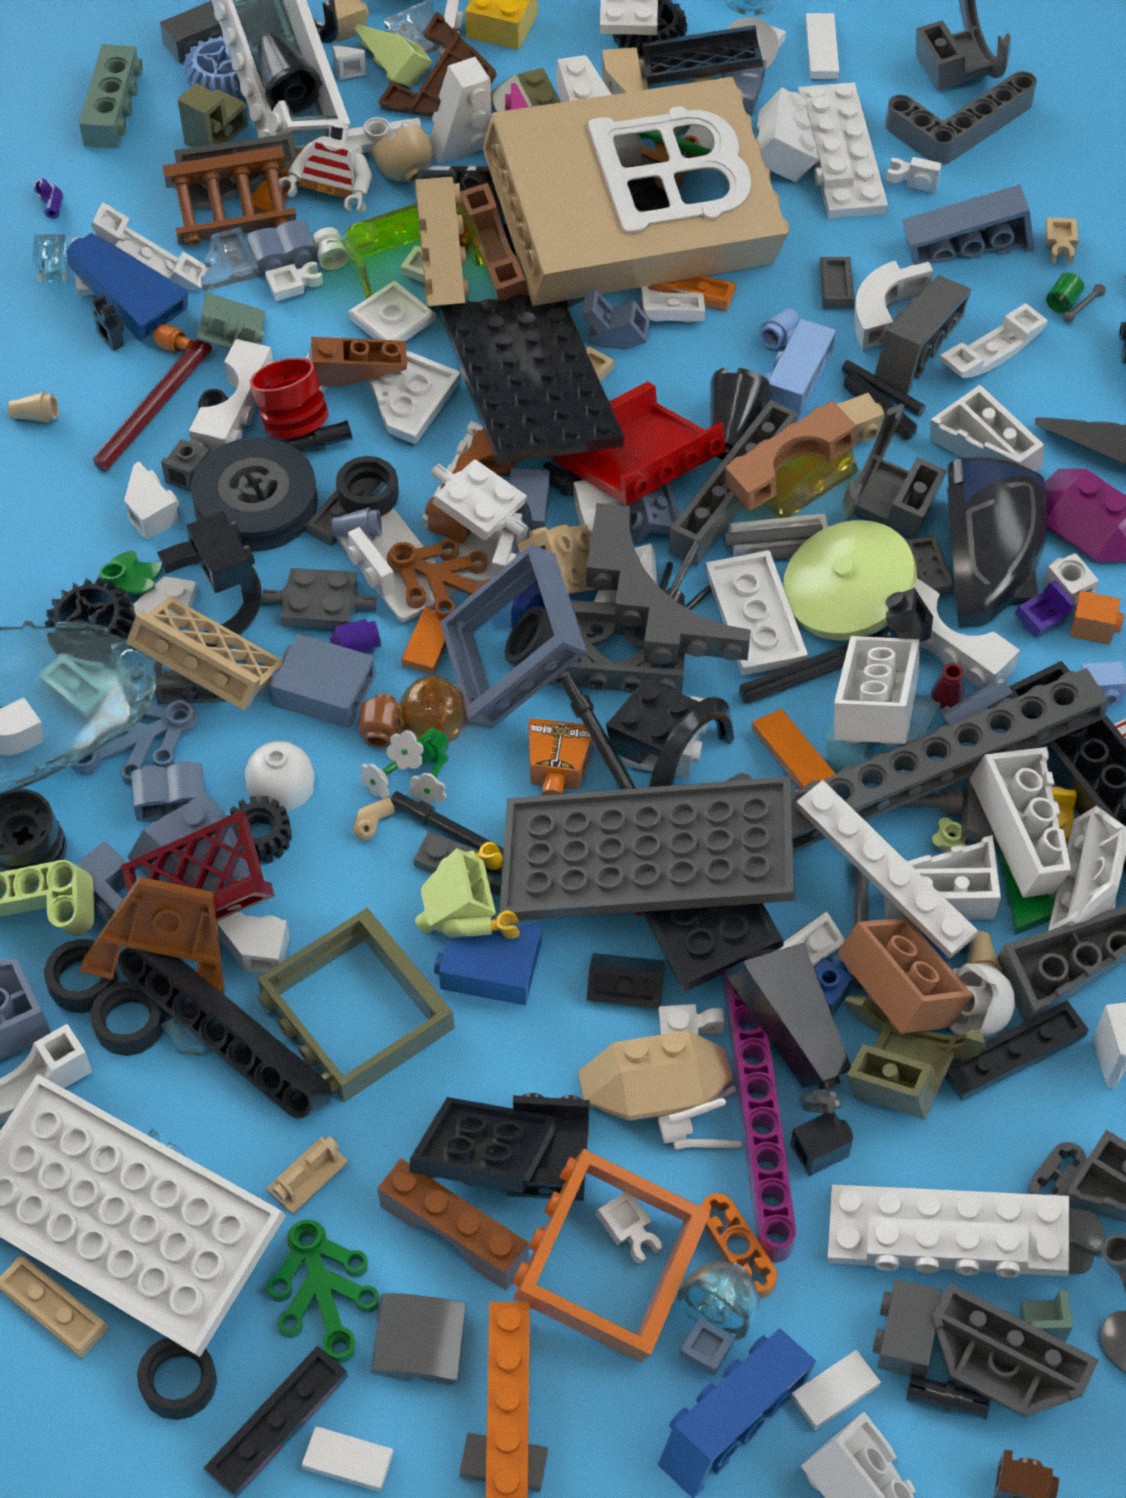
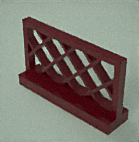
M242 811L121 865L128 892L137 880L135 870L143 866L152 869L148 879L158 880L161 874L171 879L170 883L196 889H202L209 871L221 877L213 892L217 921L275 896L271 882L264 881L246 813ZM237 825L240 836L233 848L223 843L228 829ZM206 839L212 842L205 860L202 861L194 857L193 854L198 842ZM220 847L231 852L224 871L212 866ZM172 853H177L182 857L173 875L163 868L168 856ZM239 858L247 861L250 876L241 880L232 877ZM190 861L201 866L193 885L182 879Z

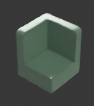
M1058 1290L1054 1301H1023L1020 1305L1021 1320L1064 1342L1067 1341L1073 1328L1067 1290Z

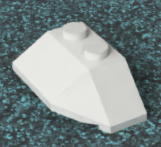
M1098 806L1073 820L1067 846L1071 871L1057 890L1048 931L1064 925H1077L1095 915L1114 910L1115 899L1126 855V827Z

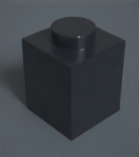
M833 1110L832 1114H822L794 1128L790 1146L808 1175L811 1176L848 1158L854 1138L848 1123L843 1119L839 1120Z

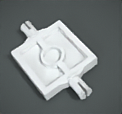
M475 459L456 474H452L441 464H437L433 468L431 476L445 484L434 495L433 504L484 541L495 531L505 527L519 536V538L526 534L529 527L514 517L515 512L525 504L527 497L520 490Z

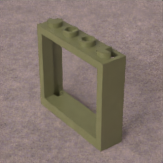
M368 908L362 910L257 978L260 994L257 998L267 1013L273 1011L280 1019L277 1023L288 1040L294 1038L301 1046L298 1050L304 1061L310 1067L316 1065L322 1073L323 1079L329 1083L332 1094L337 1092L344 1102L454 1029V1017L451 1008ZM362 941H365L428 1020L343 1076L280 994Z

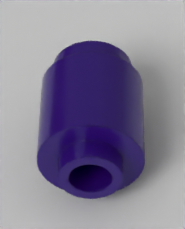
M366 619L334 626L335 633L329 634L330 643L365 654L374 652V648L381 647L380 635L375 620L367 622Z

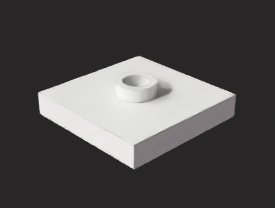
M395 280L348 311L349 319L373 339L407 341L436 321V313Z

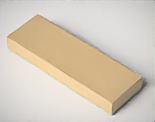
M22 1254L0 1276V1292L81 1359L109 1330L107 1323Z

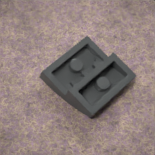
M383 1293L380 1299L371 1373L406 1381L411 1380L413 1377L450 1385L455 1383L458 1378L466 1303L421 1295Z

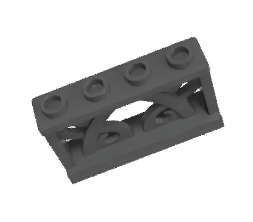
M570 600L587 652L578 659L580 662L571 664L550 681L548 685L564 688L560 679L567 674H572L579 687L593 690H624L625 692L634 693L647 678L682 694L685 654L679 653L678 664H673L672 669L663 668V664H657L653 661H644L647 627H629L624 624H615L614 603ZM595 633H602L601 635L595 637ZM613 634L625 635L630 644L641 650L630 658L615 664L603 656L594 646L605 643ZM636 636H642V640L638 639Z

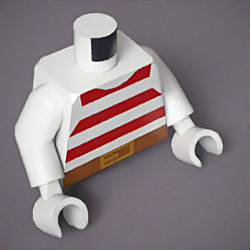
M332 123L329 137L322 136L313 142H309L287 172L289 177L279 179L281 192L284 186L291 185L287 195L294 197L297 193L295 183L300 181V187L346 198L344 206L349 213L352 212L354 204L358 203L357 211L363 214L366 211V204L362 199L367 196L372 173L365 156L362 155L361 146L347 142L349 127L340 123Z

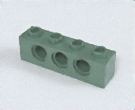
M101 45L79 122L84 146L118 148L121 136L126 135V117L131 116L132 96L137 94V77L141 76L143 71L142 59H139L137 56L136 46Z

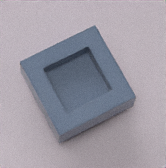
M700 1317L681 1347L680 1356L710 1374L715 1375L733 1346L735 1337Z

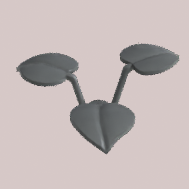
M1079 1208L1069 1209L1068 1274H1083L1091 1268L1094 1256L1104 1257L1110 1268L1114 1272L1119 1273L1126 1292V1235L1112 1234L1105 1239L1104 1227L1094 1213ZM1117 1311L1111 1314L1102 1325L1101 1343L1110 1360L1124 1372H1126V1311Z

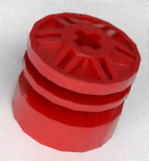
M288 358L273 362L262 367L249 380L256 405L261 407L259 411L265 432L272 438L288 439L306 435L318 429L329 417L323 392L319 390L320 384L314 364L309 359Z

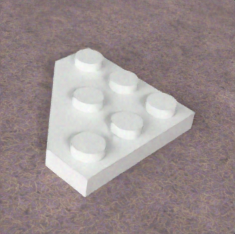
M406 351L407 370L372 378L368 381L388 434L416 445L461 382V372Z

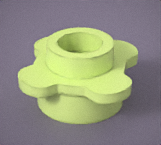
M948 817L941 818L938 821L939 830L932 836L933 845L939 847L945 853L950 852L952 847L958 845L966 847L965 841L967 838L961 836V824L952 822ZM953 833L955 837H951L949 834Z

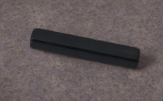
M852 372L844 379L843 386L855 397L869 393L874 402L881 405L884 415L889 408L895 407L857 373ZM902 412L896 432L904 439H909L916 434L918 426Z

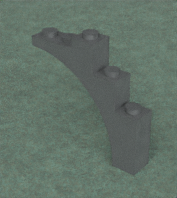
M597 503L587 561L586 587L599 590H617L615 624H624L629 627H647L644 661H653L657 664H678L679 653L695 657L711 656L731 661H748L751 630L724 625L702 617L673 600L657 586L646 572L634 549L630 532V506Z

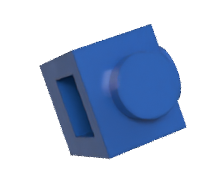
M821 958L814 970L833 1017L851 991L854 976L848 972L846 965L841 960L832 959L829 962Z

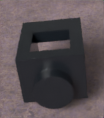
M912 588L891 594L885 602L888 607L886 621L889 628L897 632L898 638L919 639V642L931 639L934 616L917 590Z

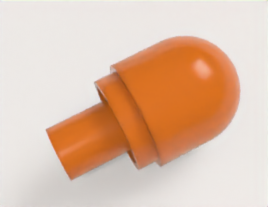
M168 324L158 326L153 333L155 344L170 352L186 351L194 342L186 338L185 333L181 329Z

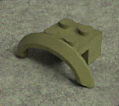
M849 996L844 1000L848 1009L860 1021L880 1034L874 1047L862 1044L847 1075L855 1098L925 1120L953 1058H973L980 1055L985 1048V1039L977 1030L971 1029L967 1034L961 1036L943 1035L926 1030L901 1034L890 1024L889 1018L870 998Z

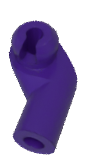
M38 179L34 183L33 189L38 193V197L46 203L45 215L52 219L58 218L63 201L62 191L46 179Z

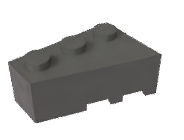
M1105 1130L1066 1192L1065 1196H1069V1207L1085 1209L1094 1214L1126 1222V1141Z

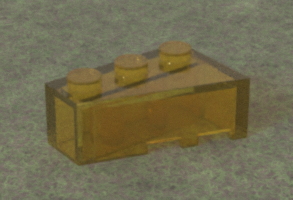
M852 448L832 461L811 455L790 459L776 473L777 495L764 504L779 518H786L796 514L799 510L859 472Z

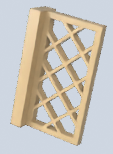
M171 596L149 613L142 611L136 615L126 642L128 645L244 711L251 705L254 696L270 682L272 674L275 671L279 672L283 664L282 659ZM169 610L173 611L174 613L180 616L170 615ZM176 626L187 627L189 631L177 630ZM198 629H204L210 633L199 632ZM205 643L216 644L217 647H207ZM227 645L234 646L238 649H229ZM235 660H243L247 664H237ZM257 662H262L267 666H260Z

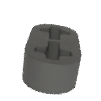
M1070 1142L1057 1145L1033 1175L1028 1187V1194L1042 1195L1039 1192L1041 1187H1045L1052 1179L1055 1181L1052 1193L1049 1192L1046 1195L1065 1196L1086 1162L1084 1150ZM1068 1156L1074 1159L1073 1165L1070 1164L1064 1172L1058 1170L1062 1159L1065 1160Z

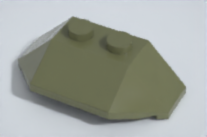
M544 68L510 76L491 92V104L495 112L505 111V94H511V83H517L529 107L561 102Z

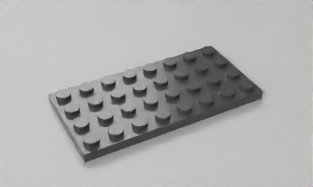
M791 776L507 798L499 914L508 910L513 912L518 920L795 901Z

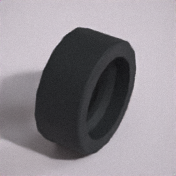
M362 456L346 462L338 471L336 478L339 505L346 513L349 514L370 507L371 510H379L380 515L383 516L390 512L397 504L399 496L398 477L396 470L389 462L379 457ZM365 478L378 479L387 485L383 492L370 497L357 496L348 490L352 483Z
M541 607L531 608L522 615L513 627L505 647V659L511 665L518 666L554 636L550 619L545 609Z
M76 939L65 942L54 949L46 960L44 977L49 994L59 1007L69 1012L84 1013L91 1011L94 1000L102 990L118 982L115 969L113 979L101 977L97 984L87 990L79 992L68 991L61 986L59 980L61 973L72 963L82 961L94 944V940Z
M129 980L114 983L102 990L94 1000L90 1012L92 1027L102 1047L118 1055L130 1056L141 1054L153 1047L161 1037L165 1025L162 1007ZM136 1002L142 1003L148 1008L150 1014L149 1021L135 1033L115 1034L106 1025L107 1015L120 1004Z
M163 1338L149 1347L141 1358L137 1371L138 1387L143 1399L150 1410L162 1418L180 1420L194 1416L208 1405L214 1396L217 1385L215 1365L206 1348L201 1357L169 1338ZM186 1356L195 1360L201 1370V1380L194 1392L185 1398L176 1400L165 1399L158 1394L154 1387L153 1378L160 1364L169 1358Z

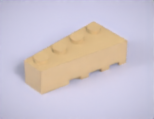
M453 177L415 180L426 306L465 303V296H469L468 278H463L462 265H466L465 246H460L459 234H463L462 215L456 214L455 204L461 202L459 183L453 184Z

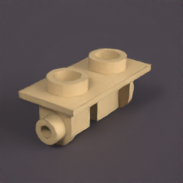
M321 1136L276 1178L266 1190L288 1211L294 1214L349 1161L337 1151L339 1145L332 1137L328 1136L324 1139Z

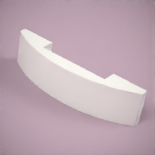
M102 202L91 224V227L100 238L184 289L198 291L201 288L209 269L208 266L184 251L178 258L128 228L126 225L130 218Z
M1025 303L1005 315L1003 324L968 346L963 342L941 354L939 360L962 378L981 375L996 368L1017 354L1046 327L1048 320Z

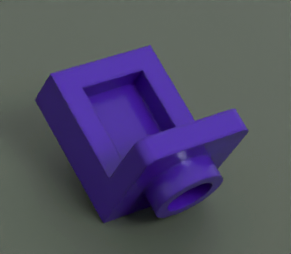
M1053 580L1041 594L1020 605L1014 614L1032 635L1037 638L1063 623L1074 608L1075 601L1056 580Z

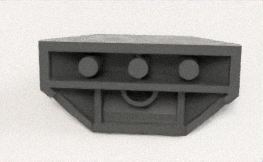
M949 1283L932 1317L949 1378L1024 1418L1081 1398L1099 1362V1359L952 1283Z

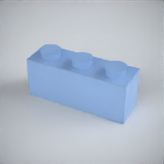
M801 319L796 329L789 331L785 342V350H780L777 353L773 372H768L765 376L770 382L769 388L774 390L772 401L797 412L798 416L801 415L833 353L836 330Z

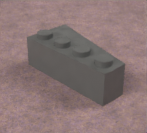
M940 275L930 284L926 283L917 298L913 297L904 312L900 311L891 326L886 325L882 331L880 342L883 345L875 376L908 395L912 389L913 377L920 378L929 357L934 358L939 351L943 339L946 340L963 317L971 289Z
M1126 906L1095 915L1089 920L1074 926L1064 925L1004 945L998 960L1002 968V974L1010 981L1014 991L1015 1004L1023 1022L1065 1002L1126 962Z

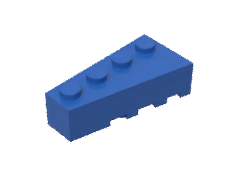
M781 1328L769 1338L765 1335L761 1336L748 1352L750 1356L743 1362L740 1359H736L722 1376L724 1378L723 1381L717 1386L710 1383L697 1397L696 1402L698 1404L690 1411L686 1407L681 1409L671 1420L669 1427L672 1431L658 1466L692 1498H695L704 1489L703 1484L711 1468L718 1474L729 1463V1458L740 1445L739 1439L747 1444L755 1436L766 1420L764 1413L772 1418L791 1398L792 1392L800 1388L807 1381L816 1360Z

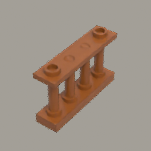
M282 146L163 165L166 188L173 187L177 190L184 227L175 228L178 245L194 246L202 243V240L249 233L264 228H277L283 223L296 220L295 208L285 209L277 174L280 169H284ZM262 172L266 175L273 211L255 214L248 177L250 174ZM232 177L236 179L243 217L226 219L218 182L220 179ZM203 182L207 186L214 222L196 224L188 187L191 184Z

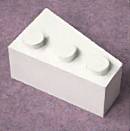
M476 57L449 65L439 94L441 103L438 112L433 114L432 121L434 126L431 134L428 135L433 155L439 164L483 150L482 147L491 118V82Z
M781 87L759 110L756 128L759 135L756 139L761 145V157L764 165H767L769 170L796 183L819 158L804 98L797 92L792 93Z
M978 385L930 419V441L963 458L976 457L1005 460L1027 467L1035 472L1043 467L1044 444L981 385Z
M993 835L984 837L981 842L973 845L952 847L950 852L934 857L926 855L907 861L967 920L995 919L1001 895ZM883 894L886 919L906 918L907 916Z

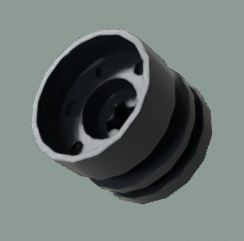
M11 789L0 793V872L64 860L67 841L49 802L40 793L29 789Z

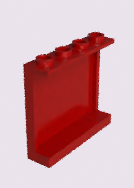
M647 381L609 401L624 434V447L552 456V460L627 506L725 452L724 424L719 422L707 430L695 425L657 403L656 386Z

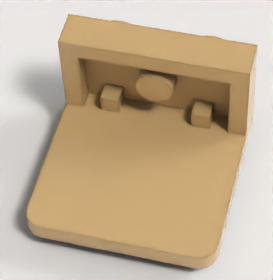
M563 524L550 530L547 527H541L528 532L529 538L517 543L520 553L533 544L556 555L568 595L599 590L586 587V570L591 542V534L587 525L568 527V524Z

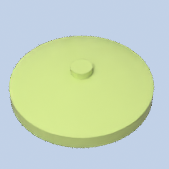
M847 521L834 524L817 532L798 548L786 568L783 588L794 618L802 628L821 638L850 640L851 636L865 637L888 625L886 621V612L888 611V607L885 604L886 599L895 592H903L916 587L917 567L907 542L892 528L873 521Z

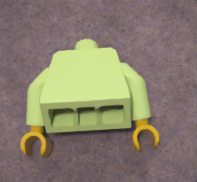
M484 843L480 847L479 853H475L473 850L464 852L456 848L448 857L440 862L437 870L421 888L425 910L415 919V923L421 932L431 934L436 930L451 938L492 935V931L500 930L501 934L507 939H514L520 935L517 926H507L511 923L519 922L513 912L505 910L495 920H491L496 911L485 866L490 870H497L503 866V857L495 843Z

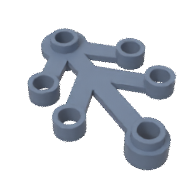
M133 697L124 704L125 713L129 720L114 717L106 711L98 712L92 719L96 733L107 735L115 731L126 735L97 748L89 743H80L74 746L69 754L72 767L78 773L84 775L91 774L97 769L99 762L134 747L128 762L121 768L123 782L132 786V777L127 774L142 768L154 738L163 733H166L161 748H158L153 753L154 765L165 768L175 765L173 753L181 734L192 730L198 722L196 709L183 700L174 701L167 707L146 703L141 698ZM133 707H140L138 711H130ZM145 716L157 719V721L150 724L135 722L143 719ZM102 721H108L106 725H98ZM162 757H169L167 761H158Z

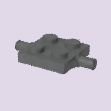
M291 568L288 584L283 591L263 589L262 603L282 604V626L334 629V626L350 623V619L356 609L376 611L377 597L357 596V572Z

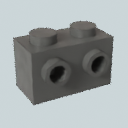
M895 1279L892 1293L884 1291L880 1315L887 1316L885 1330L877 1328L872 1353L880 1354L877 1368L908 1376L914 1374L917 1377H926L936 1330L932 1317L941 1301L943 1290Z

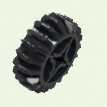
M658 0L657 35L612 34L614 43L618 44L619 49L637 48L638 59L644 57L643 42L686 36L688 23H686L685 11L680 9V4H673L672 0Z
M86 578L82 586L73 582L72 590L69 592L61 589L62 598L52 599L54 608L46 610V616L49 620L44 622L45 629L48 632L47 639L51 645H54L53 648L56 653L60 654V656H72L76 660L84 662L88 660L98 662L100 658L110 662L111 653L115 652L121 655L120 646L128 645L126 643L128 635L136 618L135 606L132 600L128 598L126 591L118 588L112 581L106 584L100 578L94 584Z

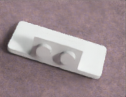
M393 508L390 512L381 516L382 535L375 536L374 540H369L360 527L349 531L348 537L341 536L336 538L346 550L351 562L362 571L370 587L375 588L399 621L406 622L420 615L424 608L431 609L435 607L436 602L427 576L415 572L418 585L423 587L426 592V603L423 607L417 609L409 607L406 603V587L401 573L394 572L387 563V554L390 548L398 542H408L415 549L424 547ZM433 558L425 560L429 563L436 564V561ZM445 585L449 599L453 598L456 595V589ZM414 595V596H412L411 598H413V599H418V598H420L421 596H419V595Z

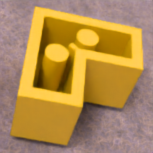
M470 0L465 9L466 37L519 50L538 15V0Z

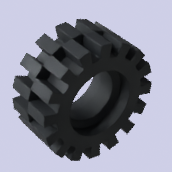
M256 796L250 797L251 803L246 804L244 799L239 801L240 809L233 806L230 809L231 815L242 811L247 815L249 826L255 823H267L272 826V831L268 835L261 838H253L260 865L263 858H266L267 863L274 862L272 855L275 854L278 858L284 855L283 848L288 850L290 846L289 840H292L289 815H287L285 807H280L279 801L275 799L269 804L267 796H262L261 802H257ZM237 825L232 826V829L238 839L240 834Z

